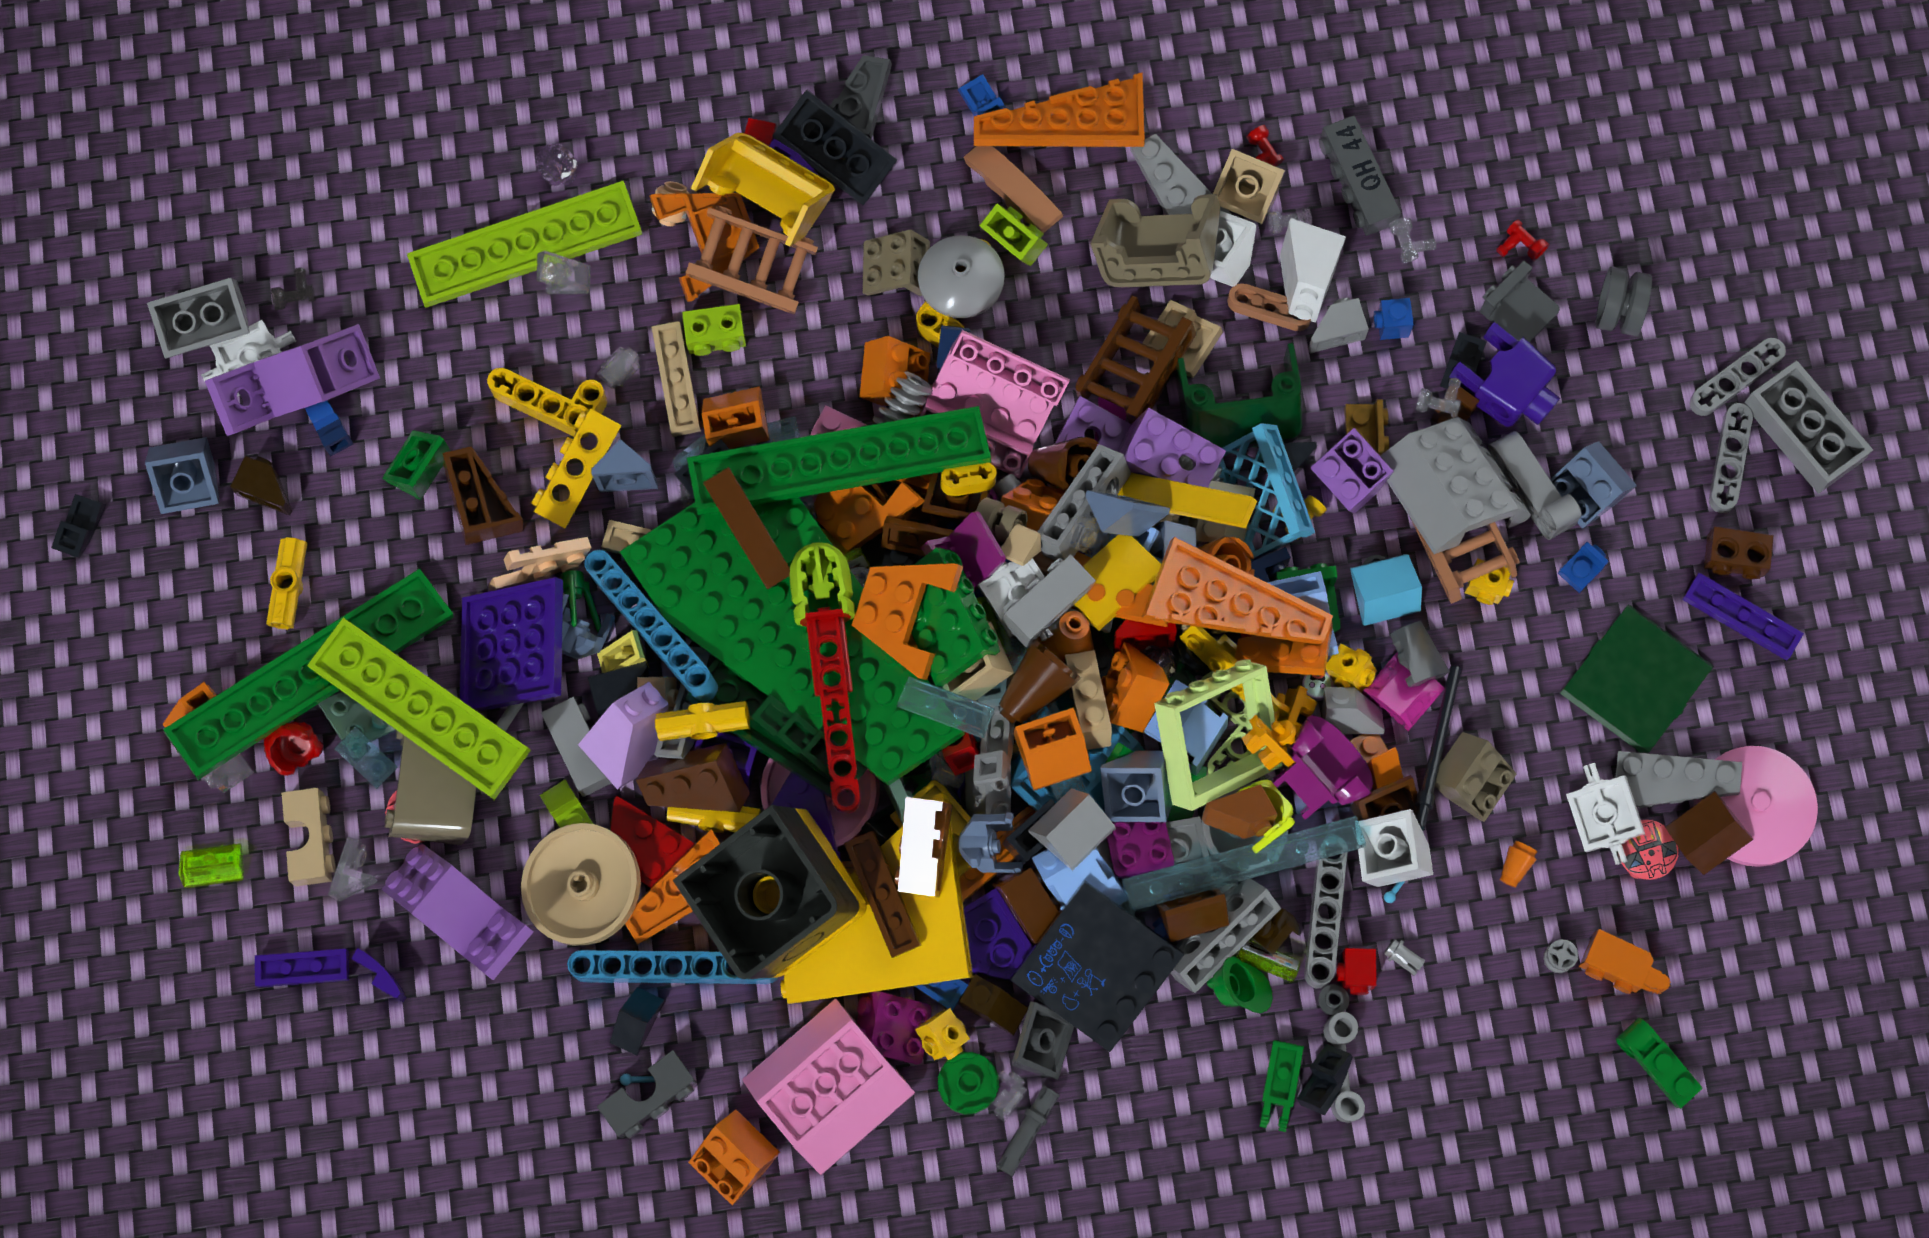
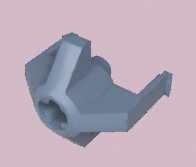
M563 593L562 654L574 659H581L599 653L613 622H615V616L606 614L597 636L590 633V629H588L590 623L581 619H577V626L572 627L570 609L565 607L569 595Z
M1013 813L974 814L960 833L959 851L972 868H977L982 873L1017 874L1022 871V862H997L996 853H1000L1001 844L1000 840L997 839L995 831H1013Z

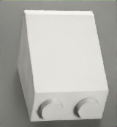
M1292 218L1290 219L1280 253L1289 314L1302 320L1311 319L1312 322L1316 323L1336 270L1346 236Z

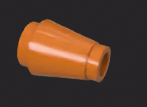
M1515 840L1513 846L1508 848L1502 875L1499 880L1516 888L1536 862L1535 856L1538 851Z

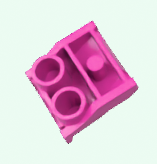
M1397 652L1374 678L1372 684L1363 690L1362 694L1366 697L1369 695V699L1380 708H1384L1390 713L1391 717L1393 716L1397 723L1402 726L1405 725L1404 728L1409 731L1445 688L1436 679L1428 680L1420 686L1408 687L1405 679L1411 676L1410 670L1400 664Z

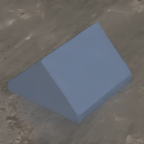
M621 439L591 469L592 477L599 492L658 489V483L651 465Z
M1086 491L1087 501L1101 531L1104 533L1139 537L1167 516L1170 511L1168 507L1127 496Z

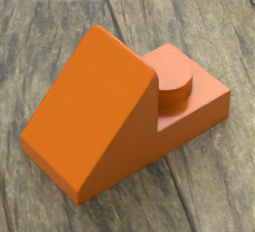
M1361 734L1349 740L1366 761L1372 774V787L1374 790L1403 778L1396 747L1388 750L1379 734Z

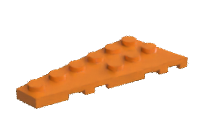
M1143 72L1134 74L1132 79L1119 81V79L1111 80L1105 86L1097 88L1088 86L1050 96L1048 101L1040 103L1030 101L1024 103V107L1013 110L1004 108L974 116V146L1144 147Z
M1174 537L1169 542L1141 619L1320 645L1325 641L1333 615Z

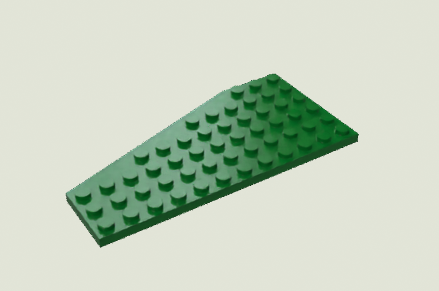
M799 497L753 505L789 568L796 553L804 546L818 542L832 545ZM693 503L619 551L671 627L676 628L746 682L748 681L767 696L771 694L788 708L791 713L794 714L796 712L816 730L824 732L820 696H815L807 627L795 623L793 610L796 605L792 602L790 576L767 589L721 512L697 515L696 504ZM850 570L853 591L850 600L854 603L856 613L863 587ZM833 573L828 574V582L834 583ZM807 576L808 585L813 584V577ZM834 584V588L830 591V598L816 600L815 594L809 591V589L804 591V596L807 597L809 605L808 613L818 612V608L830 607V610L841 609L837 596L840 587ZM853 619L845 622L853 687V692L848 693L855 757L870 773L889 786L964 736L965 733L928 679L917 678L853 627ZM825 642L820 647V653L825 657H831L837 652V646L833 642ZM830 671L825 674L823 681L826 685L833 687L840 683L841 676L835 671ZM837 701L832 702L831 708H827V711H832L834 716V723H828V726L836 723L847 724V721L840 722L839 710L844 709V706H839ZM838 730L830 738L839 746H843L848 740V735L844 731Z

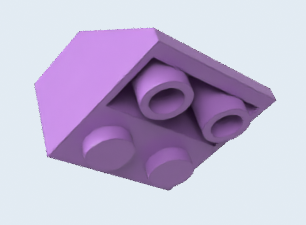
M1355 428L1311 467L1312 471L1347 510L1356 513L1373 498L1394 473L1390 466Z

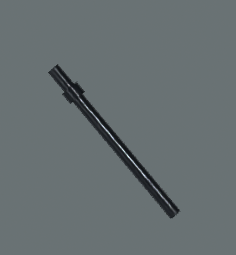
M1450 666L1449 668L1450 673H1448L1422 789L1417 793L1415 806L1417 807L1415 817L1422 831L1425 830L1429 810L1433 809L1435 795H1433L1461 674V668L1458 666Z

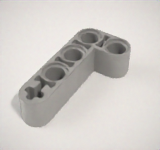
M1513 431L1488 445L1491 457L1511 484L1515 494L1520 497L1521 503L1526 506L1531 514L1530 517L1546 539L1551 540L1577 524L1581 517V510L1576 500L1570 494L1561 497L1517 431Z

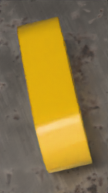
M982 463L945 469L941 474V489L950 496H961L991 490L996 483V468L991 463ZM978 474H984V476L988 478L982 479V476ZM950 479H955V481L959 483L954 484L953 481Z

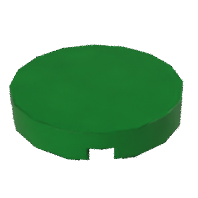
M961 1052L954 1058L947 1060L938 1076V1091L943 1102L951 1110L963 1115L977 1114L987 1109L995 1100L999 1089L998 1074L994 1065L984 1056L974 1052Z

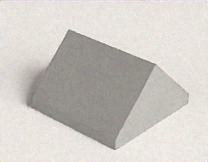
M1071 788L1028 831L1073 871L1116 827L1090 794Z

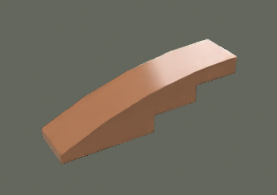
M976 146L964 156L966 164L984 178L986 185L1005 200L1008 208L1010 206L1023 216L1022 219L1029 224L1032 223L1041 232H1046L1064 217L1050 199L993 146Z

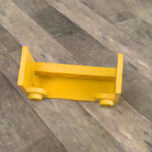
M735 133L708 148L691 186L692 190L697 191L708 185L712 192L722 196L736 191L780 217V226L783 229V233L788 236L785 244L789 247L807 235L835 190L829 181L744 133Z

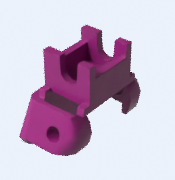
M1315 715L1305 718L1295 736V742L1291 745V748L1294 750L1291 756L1296 763L1289 768L1286 766L1272 778L1273 784L1276 787L1286 781L1306 804L1300 810L1301 816L1305 820L1328 800L1332 805L1339 802L1343 806L1368 796L1372 793L1371 788L1373 786L1371 771L1354 745L1333 724Z

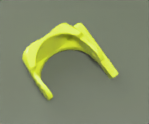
M1268 779L1254 782L1250 786L1237 791L1240 792L1261 784L1278 813L1274 826L1264 834L1265 837L1252 847L1253 852L1256 854L1295 824L1292 818L1293 807L1291 803L1281 794L1273 782Z

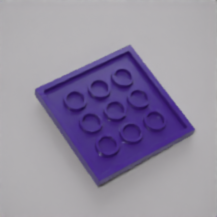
M553 577L462 597L461 701L475 711L480 712L561 696L562 579Z

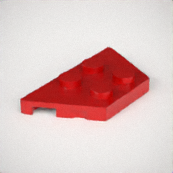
M619 796L615 797L610 831L620 836L629 845L639 865L641 883L652 888L695 843Z

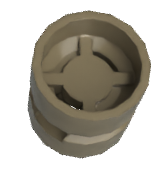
M986 497L979 503L976 511L981 513L993 536L999 543L1004 544L1016 524L1027 526L1028 515L1026 511L1010 505L1005 507L1004 503Z

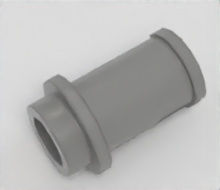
M1394 939L1384 952L1388 956L1387 960L1389 962L1391 960L1395 961L1415 976L1418 972L1417 970H1420L1423 966L1425 959L1403 945L1404 941L1400 940L1398 942Z

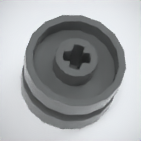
M1609 267L1598 302L1596 328L1612 331L1617 326L1620 318L1619 326L1621 333L1638 337L1649 306L1652 275L1635 272L1628 283L1626 269Z

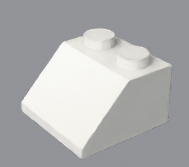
M1409 809L1354 822L1363 882L1380 887L1433 875L1429 844L1413 810Z

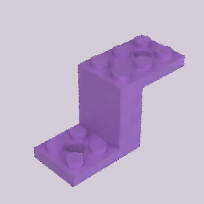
M357 324L205 380L224 431L229 436L272 418L326 401L380 379L360 325ZM344 354L349 359V366L346 364L344 360ZM237 393L241 395L243 405L238 402Z
M1081 396L1077 399L1055 443H1059L1076 437H1085V430L1093 429L1099 436L1098 443L1100 445L1124 454L1131 473L1208 488L1226 450L1150 408L1145 410L1130 424ZM1181 456H1188L1192 460V470H1184L1180 466L1179 458Z
M422 843L407 854L405 862L397 871L392 872L388 876L385 886L381 889L492 980L497 977L533 933L529 927L498 905L454 866Z

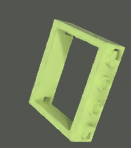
M1250 659L1237 661L1235 666L1227 670L1216 671L1212 674V677L1205 680L1194 681L1189 684L1188 688L1168 693L1166 698L1154 703L1172 805L1193 811L1282 767L1281 762L1269 771L1260 761L1257 754L1267 747L1265 745L1255 754H1250L1192 782L1180 712L1243 683L1248 720L1257 715L1272 730L1271 725L1275 721L1267 667L1265 665L1251 662ZM1249 721L1250 730H1252L1253 727Z

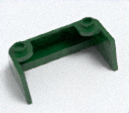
M1294 343L1287 345L1283 360L1285 372L1276 375L1272 381V396L1215 404L1212 390L1207 385H1188L1184 358H1178L1175 377L1184 428L1220 448L1253 432L1252 428L1261 423L1277 425L1283 443L1295 441L1300 436L1302 430V397ZM1257 441L1250 442L1248 448L1257 447Z

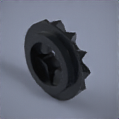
M1180 634L1175 639L1173 652L1178 655L1177 661L1184 665V670L1189 669L1194 676H1205L1211 672L1209 667L1194 652L1192 654L1186 644L1180 640L1182 635Z

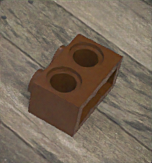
M1714 526L1707 535L1704 569L1713 570L1712 572L1718 575L1736 573L1742 574V577L1746 579H1760L1771 568L1774 535ZM1717 548L1726 549L1730 557H1722L1718 553ZM1747 552L1755 553L1759 558V562L1751 561L1748 558Z

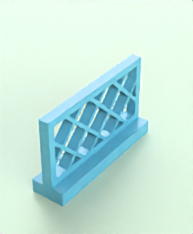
M1264 423L1253 427V432L1222 448L1226 450L1224 456L1230 453L1237 455L1232 471L1226 468L1223 458L1218 468L1221 467L1223 469L1219 476L1221 479L1224 478L1222 482L1235 484L1238 478L1247 482V487L1253 488L1254 485L1263 489L1258 505L1256 504L1255 506L1256 511L1251 524L1248 523L1244 541L1253 553L1254 559H1251V561L1299 537H1308L1315 533L1277 425ZM1254 440L1257 441L1259 447L1256 458L1246 455L1249 443ZM1244 459L1253 462L1248 478L1239 474ZM1260 466L1266 468L1268 473L1265 485L1255 481ZM1269 493L1276 495L1278 501L1274 512L1264 508ZM1263 512L1273 516L1268 531L1258 528ZM1279 520L1286 523L1289 534L1281 538L1274 535ZM1258 532L1265 535L1262 548L1255 551L1252 541L1255 533Z

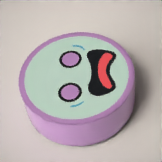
M1326 672L1325 676L1305 675L1302 682V687L1308 689L1306 695L1315 701L1323 700L1324 687L1333 686L1332 679Z

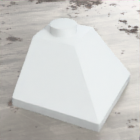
M1220 211L1211 279L1232 287L1237 285L1250 266L1256 232L1255 223Z

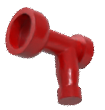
M1261 125L1252 130L1246 138L1250 144L1258 145L1262 151L1260 155L1255 157L1256 159L1276 167L1284 159L1281 154L1277 155L1268 141L1269 130L1266 125Z
M1517 219L1506 231L1510 236L1496 251L1502 257H1505L1508 251L1513 249L1519 242H1522L1528 248V257L1535 261L1543 255L1550 244L1544 239L1536 240L1522 227L1523 223Z

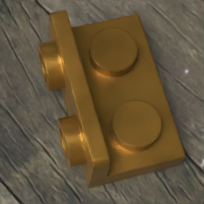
M1376 399L1375 404H1345V436L1355 428L1380 456L1389 449V436H1384V426L1388 425V408H1383V399Z

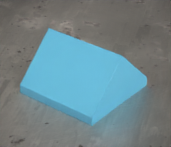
M1408 554L1350 568L1363 626L1421 611L1422 586Z

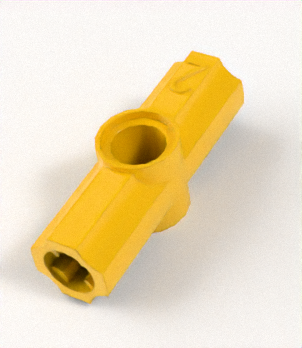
M289 537L280 539L276 568L270 578L272 592L266 623L268 626L286 630L294 628L298 598L303 591L302 574L307 549L306 541ZM292 578L293 582L290 587L282 589V582Z
M746 701L721 705L697 703L690 705L686 710L656 714L655 729L659 741L686 737L696 740L710 739L716 737L717 733L750 729V713Z
M743 806L740 812L668 807L667 821L695 825L705 831L712 829L715 833H724V831L737 832L761 813V809Z

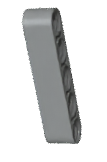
M1338 837L1325 839L1317 852L1304 970L1307 984L1316 989L1323 988L1330 983L1336 968L1348 853L1346 843ZM1328 846L1337 848L1340 858H1328L1324 849ZM1324 876L1333 877L1337 882V887L1334 889L1325 888L1321 878ZM1320 906L1330 907L1334 914L1333 918H1322L1318 913V908ZM1326 936L1330 941V948L1325 950L1318 948L1315 943V937ZM1312 967H1324L1327 971V978L1324 980L1316 979L1312 974Z

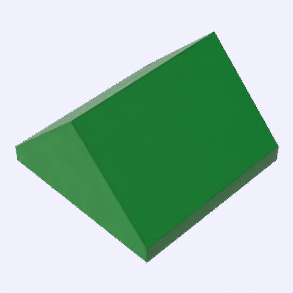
M413 430L382 479L421 500L443 467V453L451 450L441 436Z

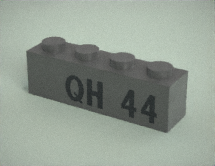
M1355 115L1324 126L1319 139V146L1322 153L1328 155L1331 161L1330 169L1333 177L1341 182L1343 187L1341 191L1347 204L1350 203L1354 210L1353 218L1356 226L1362 228L1365 235L1368 236L1397 225L1401 212Z

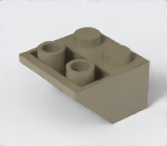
M1462 732L1439 765L1435 787L1444 797L1480 821L1485 822L1517 773L1488 740Z

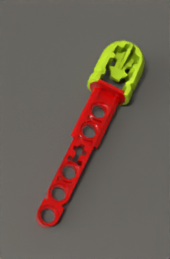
M818 542L806 545L800 549L790 565L792 602L796 605L793 612L795 623L807 627L815 696H820L828 769L829 775L833 782H830L834 807L839 812L849 814L854 812L860 805L858 779H855L857 765L848 693L853 692L845 628V622L853 619L855 616L854 603L850 600L853 591L850 568L846 557L838 548L831 544ZM833 573L834 583L828 582V574ZM807 576L813 577V584L808 585ZM834 584L840 587L837 596L841 609L830 610V607L818 608V612L808 613L809 605L807 597L804 596V591L809 589V591L815 594L816 600L830 598V591L834 588ZM825 642L835 643L837 646L836 654L831 657L823 656L820 653L822 644ZM830 671H835L841 676L840 683L833 687L826 685L823 681L825 674ZM837 701L839 706H844V709L839 710L840 722L847 721V724L836 723L828 726V723H834V716L832 711H827V708H831L832 702ZM835 731H844L848 735L846 744L835 746L831 743L830 737ZM844 760L851 764L852 769L848 775L839 776L834 772V766L838 761ZM845 790L851 791L855 795L854 803L848 807L840 805L837 801L838 795Z

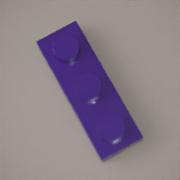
M348 949L255 955V986L258 988L349 981Z

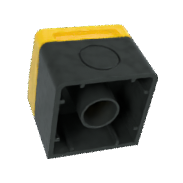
M769 806L673 879V882L735 975L741 979L778 978L785 975L865 914L867 908L864 898L831 844L806 809Z

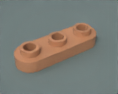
M1237 284L1230 289L1227 302L1230 309L1236 313L1293 331L1305 330L1311 323V319H1293L1296 316L1289 314L1287 297L1248 284Z

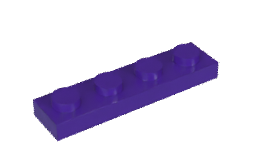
M1701 573L1696 575L1682 599L1786 661L1791 657L1804 635L1801 631Z

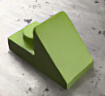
M566 780L540 795L560 828L578 823L593 824Z

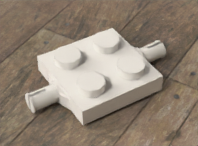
M263 320L249 326L250 334L210 345L216 358L217 367L201 374L204 382L215 376L282 352L281 348L296 342L292 332L289 331L274 338L269 333Z
M1033 558L1024 566L1014 562H1004L990 578L978 584V588L1001 622L1005 613L1003 608L1014 597L1020 600L1028 592L1025 589L1034 579L1039 577L1042 580L1045 576ZM1001 622L1008 635L1012 637L1014 634ZM1049 628L1040 635L1041 641H1045L1053 635Z
M1591 763L1589 766L1585 765L1583 769L1589 784H1586L1580 790L1566 794L1585 852H1591L1600 848H1610L1615 865L1626 863L1628 860L1622 844L1631 838L1645 834L1627 777L1623 775L1611 780H1600L1596 763Z

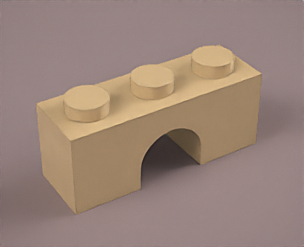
M1095 650L1065 655V664L1073 671L1070 676L1072 677L1074 673H1077L1081 677L1068 691L1070 699L1073 698L1075 713L1084 735L1086 748L1090 750L1111 746L1112 727Z
M319 788L282 792L284 823L290 828L307 827L309 830V839L304 847L286 852L289 882L296 887L332 882L331 873L335 872V859L333 854H329V843L333 842L332 828L330 825H327L326 814L330 813L329 797L325 796Z

